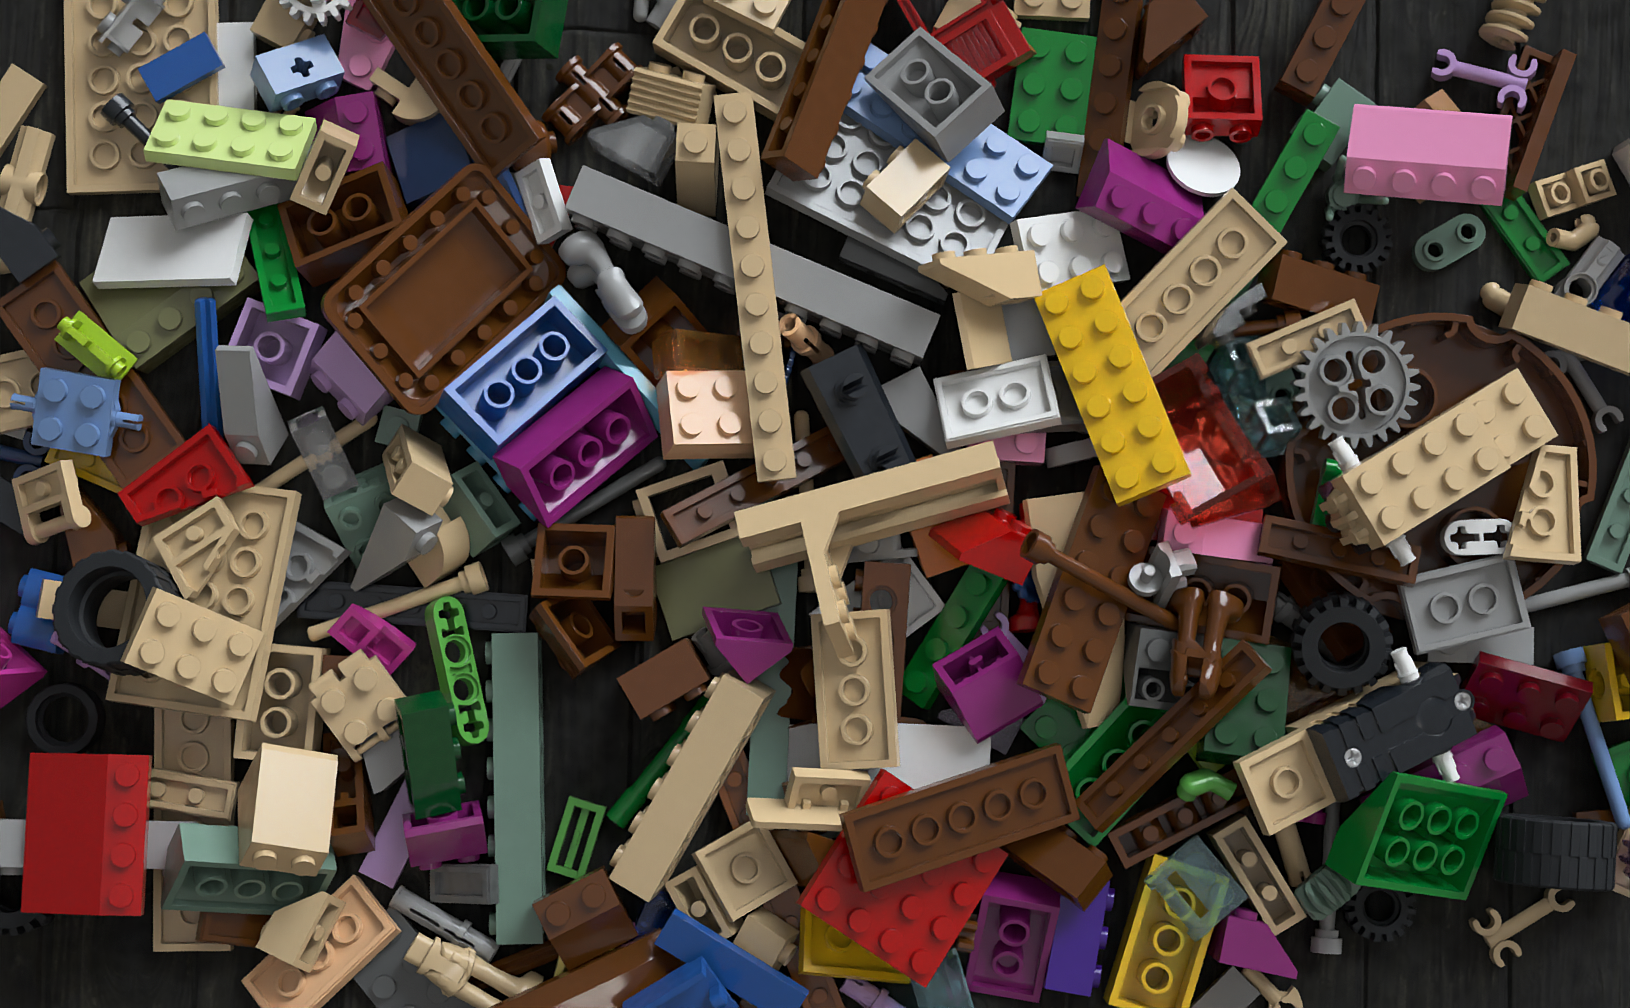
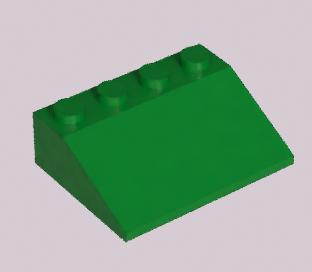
M1392 771L1339 827L1325 865L1355 885L1466 901L1508 794L1495 789Z

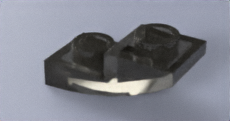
M1261 283L1226 305L1200 332L1194 343L1197 350L1210 344L1216 350L1236 339L1233 333L1246 324L1244 319L1258 312L1256 305L1268 297Z

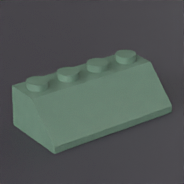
M179 823L167 848L161 910L272 915L274 911L321 891L326 892L337 871L334 850L330 844L329 854L316 877L298 876L293 873L272 870H258L252 867L239 866L238 826Z

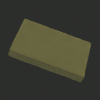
M739 537L656 566L657 595L672 641L694 635L701 628L707 627L702 616L703 607L763 611L782 604L771 569L756 573L751 561V550L749 546L743 547Z

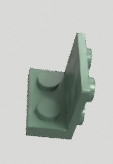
M384 463L323 488L324 509L344 547L352 552L349 556L356 569L359 567L383 504L397 498L391 494Z

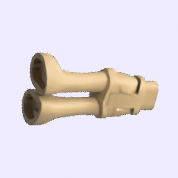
M420 932L414 938L403 958L417 967L416 973L424 974L433 984L439 987L443 995L447 997L454 996L475 1008H489L502 1001L469 983L468 980L471 976L483 981L509 998L542 983L544 976L533 971L526 973L522 977L510 975L477 956L476 951L471 947L463 948L449 942H441V938L437 936L433 940Z

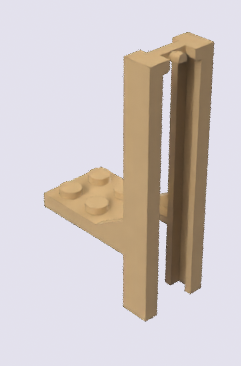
M992 440L735 511L734 515L739 539L743 547L749 546L752 554V565L756 573L809 559L823 624L838 658L841 659L854 655L851 640L858 639L853 618L849 616L847 605L850 604L844 582H841L854 546L1010 504L1001 471L1000 460L997 457Z

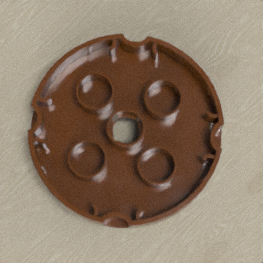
M1414 314L1378 325V336L1386 330H1391L1393 332L1390 340L1391 344L1396 341L1405 342L1399 353L1401 355H1414V358L1406 365L1408 369H1419L1418 374L1410 377V383L1420 385L1421 388L1409 392V397L1416 400L1418 404L1405 406L1404 410L1411 416V419L1404 420L1398 418L1396 420L1401 429L1399 433L1387 428L1385 431L1388 441L1386 442L1379 441L1373 435L1372 447H1365L1359 438L1356 449H1352L1354 454L1358 456L1359 461H1362L1439 413L1451 408L1508 372L1518 368L1558 434L1557 437L1548 441L1545 445L1577 447L1579 514L1582 505L1594 501L1597 482V458L1589 419L1572 384L1560 368L1542 350L1512 330L1499 334L1476 325L1473 316L1463 314ZM1347 351L1346 359L1348 360L1352 370V353L1350 351ZM1373 351L1366 352L1362 359V365L1367 372L1374 371L1378 365V358ZM1333 359L1329 360L1324 367L1325 377L1329 381L1335 380L1340 374V366ZM1354 379V382L1349 383V391H1356L1358 387H1361L1362 380ZM1381 389L1375 390L1370 398V403L1375 410L1382 409L1386 403L1385 393ZM1338 398L1332 406V412L1337 419L1344 418L1348 412V404L1343 398ZM1293 401L1280 438L1278 452L1279 494L1286 519L1310 523L1325 458L1336 460L1332 454L1333 451L1328 446V443L1332 441L1333 434L1331 433L1325 440L1319 439L1318 434L1321 427L1318 426L1312 430L1307 429L1306 425L1311 416H1298L1297 412L1305 405L1303 401ZM1359 403L1358 415L1360 419H1363L1365 413ZM1532 452L1511 464V468L1404 533L1406 535L1405 539L1409 544L1421 546L1417 574L1495 556L1451 555L1441 546L1440 533L1445 525L1458 520L1506 519L1513 522ZM1497 526L1496 532L1483 534L1484 541H1497L1498 548H1500L1501 542L1506 541L1508 538L1507 533L1500 532L1499 526ZM1457 527V533L1450 535L1451 542H1456L1458 549H1461L1464 542L1475 541L1474 534H1462L1460 527ZM1515 560L1524 599H1527L1541 589L1558 573L1564 564ZM1313 567L1328 584L1341 594H1344V591L1354 594L1356 597H1363L1375 606L1382 615L1406 621L1396 584Z

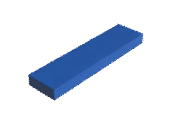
M677 908L671 914L654 943L685 963H690L702 955L725 988L757 1008H800L810 991Z

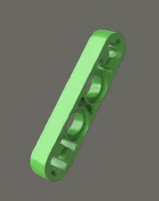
M444 596L430 602L426 607L425 622L440 690L447 703L453 702L456 712L457 725L451 726L452 738L457 737L461 746H471L482 742L487 737L489 721L464 609L457 599L451 596ZM441 610L449 611L450 618L447 620L440 618L438 612ZM454 630L455 634L443 638L442 632ZM448 642L456 644L460 650V658L457 663L450 661L446 657L445 647ZM456 680L465 682L468 687L469 694L465 700L458 699L454 694L453 686ZM471 705L472 710L459 713V708ZM467 723L474 724L475 731L465 732L463 725Z

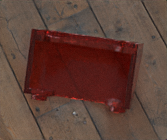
M1199 352L1152 377L1193 476L1166 487L1174 500V503L1169 506L1180 526L1188 523L1191 529L1264 509L1282 500L1273 470L1266 459L1261 458L1259 452H1255L1223 401L1219 388L1208 377V366Z

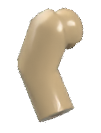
M1495 282L1486 283L1480 290L1482 302L1487 309L1502 317L1511 294L1500 288L1499 284Z

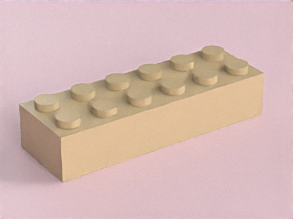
M735 669L727 673L722 672L719 677H714L704 694L709 699L708 703L700 711L696 710L685 728L690 735L687 739L683 740L681 745L677 744L667 759L666 764L671 766L669 772H666L662 778L658 777L647 795V798L652 800L651 804L647 805L643 812L639 811L632 821L628 831L633 836L624 845L621 844L614 853L609 865L614 867L609 876L610 880L647 902H650L665 888L664 883L669 881L776 690L757 679L747 684Z

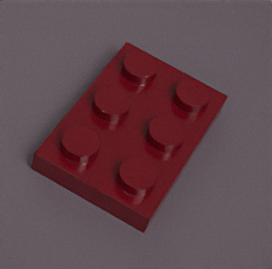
M1479 651L1459 689L1472 692L1475 699L1474 707L1472 708L1476 714L1475 719L1564 743L1593 694V682Z

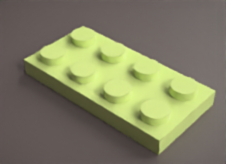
M166 99L143 149L145 161L297 181L317 132L316 118Z

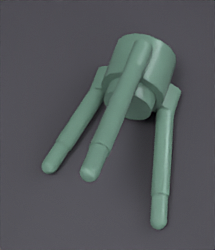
M1345 155L1339 157L1335 173L1332 175L1333 184L1327 188L1325 193L1327 206L1324 212L1327 221L1333 220L1335 211L1341 209L1346 211V207L1351 205H1386L1389 203L1387 197L1344 193L1345 180H1343V173L1347 161Z

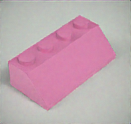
M1354 104L1346 156L1344 193L1502 206L1513 116Z

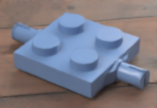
M44 367L40 369L38 391L35 397L19 395L17 393L11 396V401H17L10 403L12 410L32 412L34 422L31 445L109 457L111 456L113 437L118 427L140 431L142 423L136 422L143 421L141 414L121 412L118 399L121 383L119 379Z

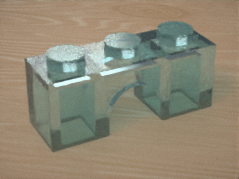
M1245 336L1223 339L1208 367L1252 460L1283 455L1287 444L1295 441L1302 430V426L1288 397L1269 399L1266 391V379L1260 381L1245 344L1259 339V337Z

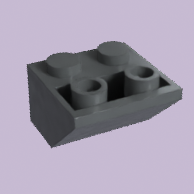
M1127 623L1123 661L1127 705L1169 710L1182 698L1174 696L1170 688L1172 638L1177 639L1178 631L1174 632L1161 626ZM1197 633L1195 642L1203 647L1204 634ZM1188 677L1185 694L1199 681V678Z

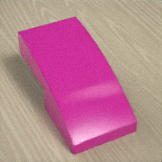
M354 603L348 607L327 631V633L352 653L362 649L368 658L376 655L390 675L417 645L393 625Z

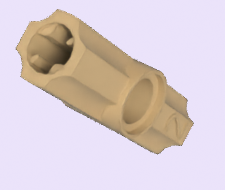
M21 125L11 162L4 166L0 174V206L32 222L35 208L42 204L47 192L48 176L46 169L56 136L38 128Z

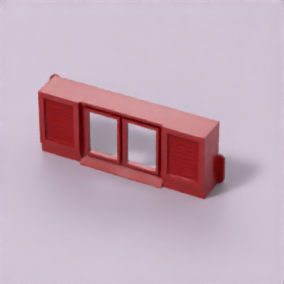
M897 0L913 30L915 31L921 27L928 32L911 0ZM981 0V3L930 34L991 83L994 89L996 87L995 79L1037 54L1034 48L1028 44L1004 0Z

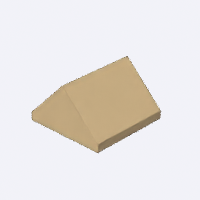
M960 292L952 293L967 371L1011 362L1012 357L1002 305L987 306Z

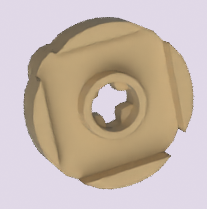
M1162 81L1149 82L1138 90L1143 93L1136 102L1130 100L1125 142L1131 144L1133 149L1131 151L1142 157L1160 159L1171 151H1179L1185 143L1184 132L1188 122L1190 98L1187 93ZM1158 117L1155 126H1152L1153 119Z

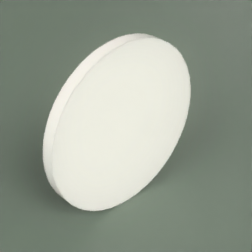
M1185 135L1183 147L1177 152L1171 151L1166 155L1167 169L1172 178L1184 189L1200 196H1222L1230 188L1235 187L1240 177V165L1235 154L1225 144L1215 138L1206 142H1198L1193 140L1191 135Z

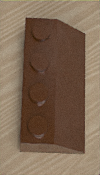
M1149 544L1143 563H1148L1157 544ZM1192 553L1197 564V570L1193 575L1185 576L1187 587L1199 588L1204 592L1205 596L1197 633H1205L1209 592L1211 590H1220L1236 596L1244 604L1241 619L1237 623L1227 624L1224 637L1269 644L1283 564H1266ZM1153 595L1144 597L1153 602ZM1168 602L1164 609L1170 612ZM1127 607L1124 620L1164 627Z

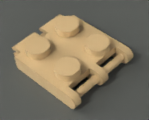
M359 649L338 664L339 669L344 674V677L339 679L333 669H330L309 684V688L315 695L310 703L355 763L363 759L362 754L382 740L386 743L392 738L390 734L398 729L397 721L387 728L384 726L397 719L394 699L406 697L377 656L374 655L368 659L362 649ZM377 732V735L369 739L367 742H365L358 748L355 747L356 745L363 743L366 740V738Z

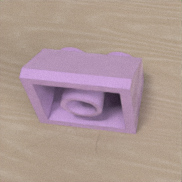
M336 331L313 357L310 368L313 383L319 390L324 393L329 391L338 400L337 405L348 419H356L364 426L384 408V405H388L394 400Z

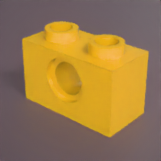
M1610 643L1583 646L1587 662L1584 663L1586 680L1593 682L1591 699L1599 722L1630 719V685Z

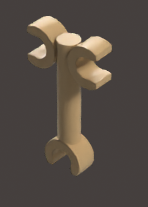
M1546 888L1543 899L1501 924L1502 921L1499 913L1490 907L1486 909L1487 914L1491 918V922L1487 927L1482 928L1475 918L1469 919V924L1473 931L1483 935L1485 942L1490 947L1489 955L1491 961L1502 968L1505 966L1500 957V952L1503 948L1509 947L1516 957L1522 955L1519 945L1508 938L1553 910L1568 912L1575 906V902L1567 899L1563 903L1558 904L1555 901V895L1560 890Z

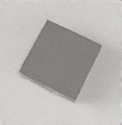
M1047 130L1042 158L1053 165L1051 171L1079 173L1084 147V135Z

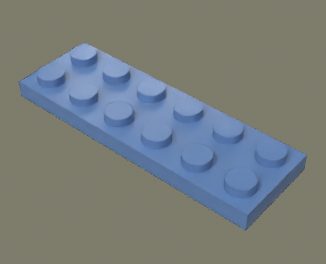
M870 43L865 55L864 66L858 73L852 89V97L843 113L856 122L861 123L868 130L870 129L874 134L890 143L896 149L900 145L906 148L915 138L918 139L951 167L945 182L1010 225L1049 175L1053 165L993 124H990L948 163L930 148L865 81L864 77L888 56L884 51Z

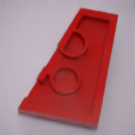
M209 423L117 494L135 522L141 526H146L204 505L216 496L224 498L255 485L216 427Z

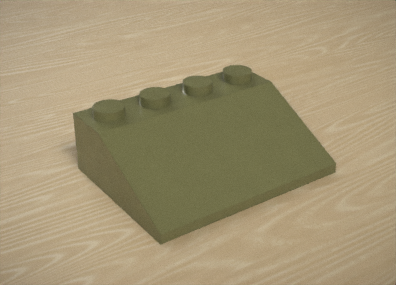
M246 251L237 284L231 286L98 289L92 282L95 271L79 282L112 337L139 359L134 367L147 374L196 339L195 299L211 297L216 300L218 323L245 303L247 297L252 298L260 292L255 263Z

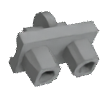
M1169 541L1157 543L1148 563H1139L1132 567L1127 578L1128 585L1137 595L1143 597L1153 595V603L1165 608L1174 591L1187 587L1185 576L1193 575L1197 570V564L1190 548L1172 551Z

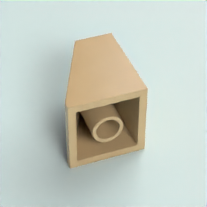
M261 743L237 791L239 866L252 867L258 870L293 873L298 876H317L329 854L338 755Z

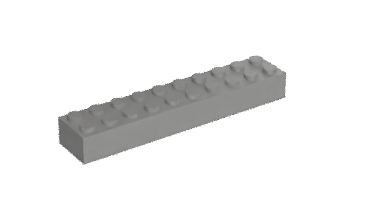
M582 166L565 205V209L571 218L570 221L575 223L574 227L576 229L593 233L598 231L606 234L610 238L609 242L619 248L630 251L632 246L637 247L645 253V258L665 266L666 262L670 261L680 267L679 272L696 280H700L702 275L713 279L712 281L715 282L714 286L735 295L734 271L729 228L727 225L587 166ZM770 244L777 307L784 309L785 314L794 313L804 323H806L807 319L819 324V331L831 337L840 339L842 334L851 337L856 341L854 345L862 343L865 351L875 354L877 349L891 354L889 360L902 367L910 369L912 364L920 366L941 315Z

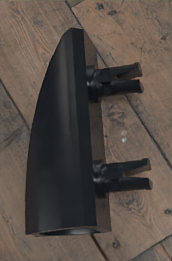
M862 343L800 372L854 479L916 462Z

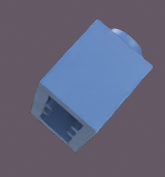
M325 34L255 56L250 76L268 110L273 113L282 109L284 111H291L306 101L315 98L323 100L333 96L339 91L345 71Z

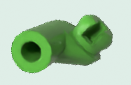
M1201 768L1185 774L1179 780L1176 792L1178 797L1186 802L1194 801L1196 796L1209 791L1228 801L1232 797L1237 784L1209 768Z

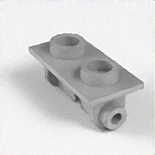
M122 0L125 5L118 14L115 15L110 11L96 28L101 33L97 40L102 43L105 38H108L111 43L107 48L118 57L123 52L128 54L129 50L143 34L140 29L132 24L133 21L138 18L149 27L162 9L165 8L163 3L166 0Z

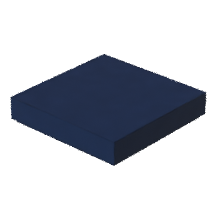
M441 113L386 137L406 204L412 208L424 202L461 168L474 163L472 157Z

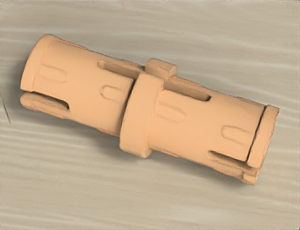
M788 313L780 319V333L791 342V346L796 353L808 357L813 364L834 356V350L821 339V334L815 327L806 325L794 313Z

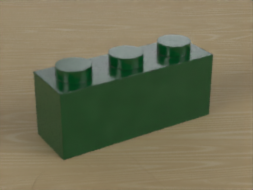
M441 690L394 699L408 803L415 819L418 820L462 810L460 795L466 794V786L462 772H457L456 761L461 760L462 756L458 738H452L451 726L457 725L453 702L447 703Z

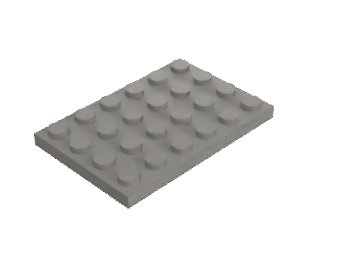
M844 113L839 122L838 133L832 140L825 158V167L819 174L818 179L792 181L776 170L765 191L766 195L918 270V266L931 262V255L939 252L955 251V255L958 257L964 256L963 252L968 250L986 248L987 254H993L1008 226V223L947 182H944V185L894 234L864 209L860 203L865 192L862 188L863 183L874 170L877 169L879 172H882L888 166L887 160L896 148Z

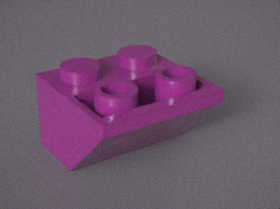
M999 626L932 664L937 688L977 744L1043 706L1040 694L1016 684L1023 661Z

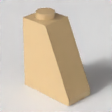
M677 122L675 155L677 205L706 217H716L719 167L717 125Z

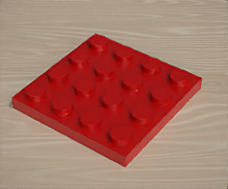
M880 769L856 808L913 790V788L887 770ZM842 829L796 903L926 988L1009 854L997 847L864 893L859 891Z

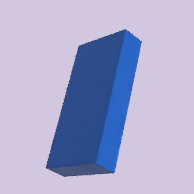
M203 32L138 68L155 101L161 104L166 99L172 98L226 67L209 36Z

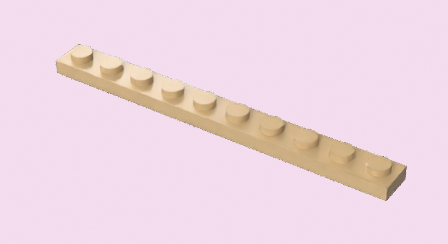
M752 91L713 95L757 481L762 483L796 479Z

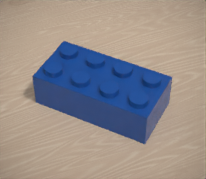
M554 295L444 388L437 406L492 460L494 454L542 417L597 369L608 350Z

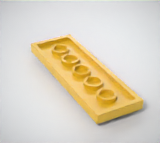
M1105 264L1042 291V296L1034 299L1116 504L1119 507L1193 477Z

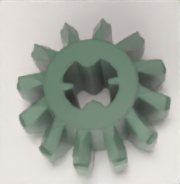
M1324 863L1298 885L1294 896L1305 914L1308 913L1313 920H1323L1349 901L1358 892L1361 885H1355Z

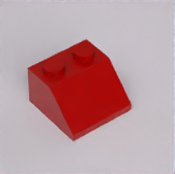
M996 507L994 512L986 510L946 521L931 528L928 536L959 561L1021 586L1033 563L1020 556L1021 545L1033 528L1016 520L1017 516L999 507Z

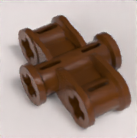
M619 42L610 46L589 69L582 64L583 59L579 55L574 56L559 70L555 77L559 84L564 83L569 89L546 109L541 120L546 124L551 123L565 137L564 142L568 146L577 142L598 119L605 124L604 129L610 133L617 129L630 115L626 111L628 104L623 105L618 99L631 89L630 86L633 82L632 77L634 76L633 71L635 67L643 66L641 64L637 66L622 51L623 46ZM602 103H604L612 112H610ZM562 116H564L572 125H569V124L562 118Z

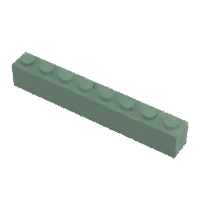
M538 632L491 633L492 641H486L485 661L487 665L492 664V680H486V702L493 703V718H488L489 732L487 735V741H493V757L487 758L488 780H494V795L488 796L487 812L488 818L494 819V834H489L488 855L489 857H495V864H498L499 903L496 904V912H490L489 932L490 935H496V945L543 944L547 940V934L532 906L534 900L546 895L542 638Z

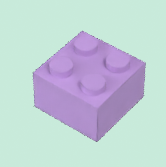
M247 297L229 345L253 346L270 389L300 401L311 374L312 359L321 349L328 330L317 323L301 317L267 323L263 303Z

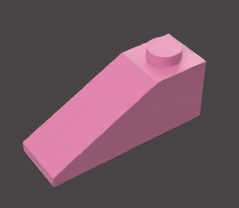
M1162 508L1157 543L1169 541L1174 551L1190 548L1194 554L1273 564L1272 558L1257 555L1262 523Z

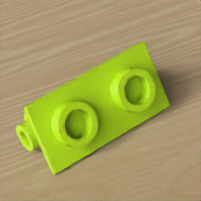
M80 310L72 319L64 317L57 325V329L61 332L54 340L97 376L122 380L139 360Z

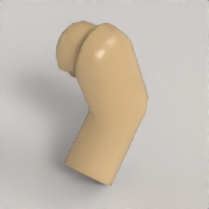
M1583 214L1581 215V220L1576 218L1574 222L1576 229L1573 231L1558 228L1550 229L1546 235V243L1550 247L1577 251L1597 237L1599 224L1596 223L1594 216Z

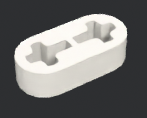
M1476 519L1450 522L1444 526L1440 533V543L1447 553L1455 556L1504 554L1507 540L1502 541L1500 548H1498L1497 541H1484L1483 534L1496 532L1497 526H1499L1500 532L1507 533V536H1509L1512 522L1506 519ZM1457 527H1460L1462 534H1474L1475 541L1464 542L1461 549H1458V544L1451 542L1450 535L1457 533Z

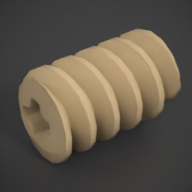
M1493 0L1491 3L1493 10L1486 14L1485 22L1487 24H1483L1480 27L1479 36L1497 48L1515 51V42L1526 43L1528 41V36L1520 30H1532L1535 26L1534 22L1527 18V15L1538 17L1541 14L1540 8L1533 3H1545L1547 0Z

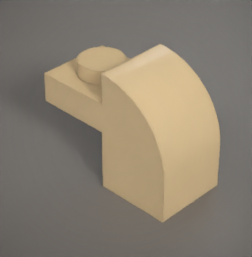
M379 67L376 68L369 78L371 83L377 88L375 95L392 107L398 102L392 114L399 122L411 126L418 122L426 121L440 113L417 78H415L410 87H407Z
M438 506L435 514L443 521L437 533L438 541L427 554H421L408 563L424 588L455 572L465 563L470 551L469 534L463 519L460 516L451 521L440 506Z

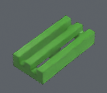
M572 795L569 796L546 870L574 879L587 873L607 806L582 800ZM575 806L582 808L565 864L561 866L557 863ZM593 811L596 812L577 871L572 869L589 812Z

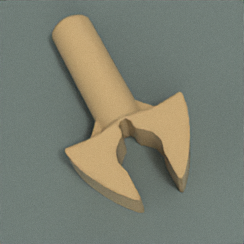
M1247 968L1242 969L1241 974L1268 1001V1008H1281L1279 1005L1280 1001L1291 1003L1294 1008H1303L1299 992L1293 985L1287 991H1279L1262 972Z

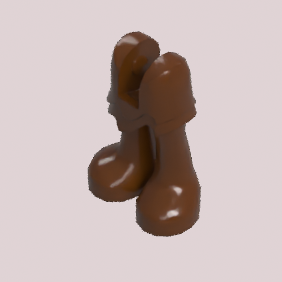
M1196 587L1181 588L1173 592L1169 600V609L1171 613L1178 616L1177 639L1172 638V649L1170 650V688L1174 696L1184 697L1188 677L1199 678V699L1210 700L1216 693L1223 667L1221 650L1227 624L1237 623L1243 614L1244 604L1236 596L1220 590H1211L1209 592L1203 647H1201L1195 641L1199 617L1204 607V592Z

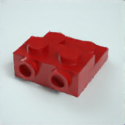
M1183 54L1181 63L1182 90L1190 98L1185 135H1191V138L1198 142L1209 141L1214 136H1229V139L1235 143H1244L1251 140L1252 137H1258L1263 121L1259 56Z

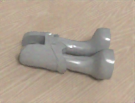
M578 231L567 237L561 244L558 253L561 259L570 266L567 271L569 281L576 288L580 289L597 284L598 289L595 292L602 300L604 308L617 326L627 334L641 332L646 327L648 320L646 310L643 307V301L626 280L622 269L613 266L601 239L596 233L590 231Z

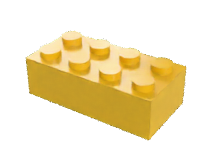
M1158 853L1146 858L1103 999L1109 1005L1119 1008L1190 1007L1229 877Z

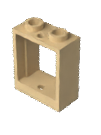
M722 460L636 490L638 499L632 501L636 516H655L650 497L710 476L713 477L715 484L728 478L729 475L724 461ZM655 516L656 557H659L660 563L663 564L739 537L736 520L729 523L730 529L696 540L680 549L676 547L667 550Z

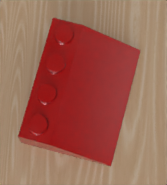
M30 753L21 900L22 913L142 916L144 914L152 773L151 755Z

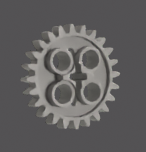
M1355 321L1350 332L1346 323H1338V335L1330 328L1323 329L1325 341L1323 342L1316 337H1312L1310 342L1315 350L1313 352L1308 350H1301L1299 352L1307 360L1305 365H1293V368L1302 373L1301 379L1290 381L1291 385L1301 387V393L1294 395L1291 399L1292 401H1303L1305 405L1297 412V415L1311 416L1306 428L1312 430L1320 426L1319 439L1325 440L1332 433L1333 441L1343 435V438L1345 439L1346 437L1347 444L1352 449H1356L1359 438L1365 447H1372L1373 435L1381 442L1388 441L1385 430L1388 428L1393 432L1399 433L1401 429L1396 420L1398 418L1404 420L1411 419V416L1404 410L1405 406L1418 404L1416 400L1409 397V392L1421 388L1420 385L1410 383V377L1418 374L1419 369H1408L1406 365L1414 358V355H1401L1399 353L1405 342L1396 341L1391 344L1390 340L1393 334L1391 330H1386L1378 336V324H1370L1366 332H1364L1362 321ZM1347 351H1350L1352 353V370L1348 360L1346 359ZM1368 351H1373L1378 358V365L1372 372H1367L1362 365L1363 356ZM1331 359L1335 360L1340 366V374L1333 381H1329L1324 374L1325 364ZM1354 379L1362 380L1361 387H1358L1356 391H1349V383L1354 382ZM1381 389L1385 393L1386 403L1382 409L1377 411L1372 407L1370 398L1375 390ZM1338 398H1343L1348 404V412L1342 419H1337L1332 412L1333 403ZM1359 403L1365 413L1363 419H1360L1358 415Z

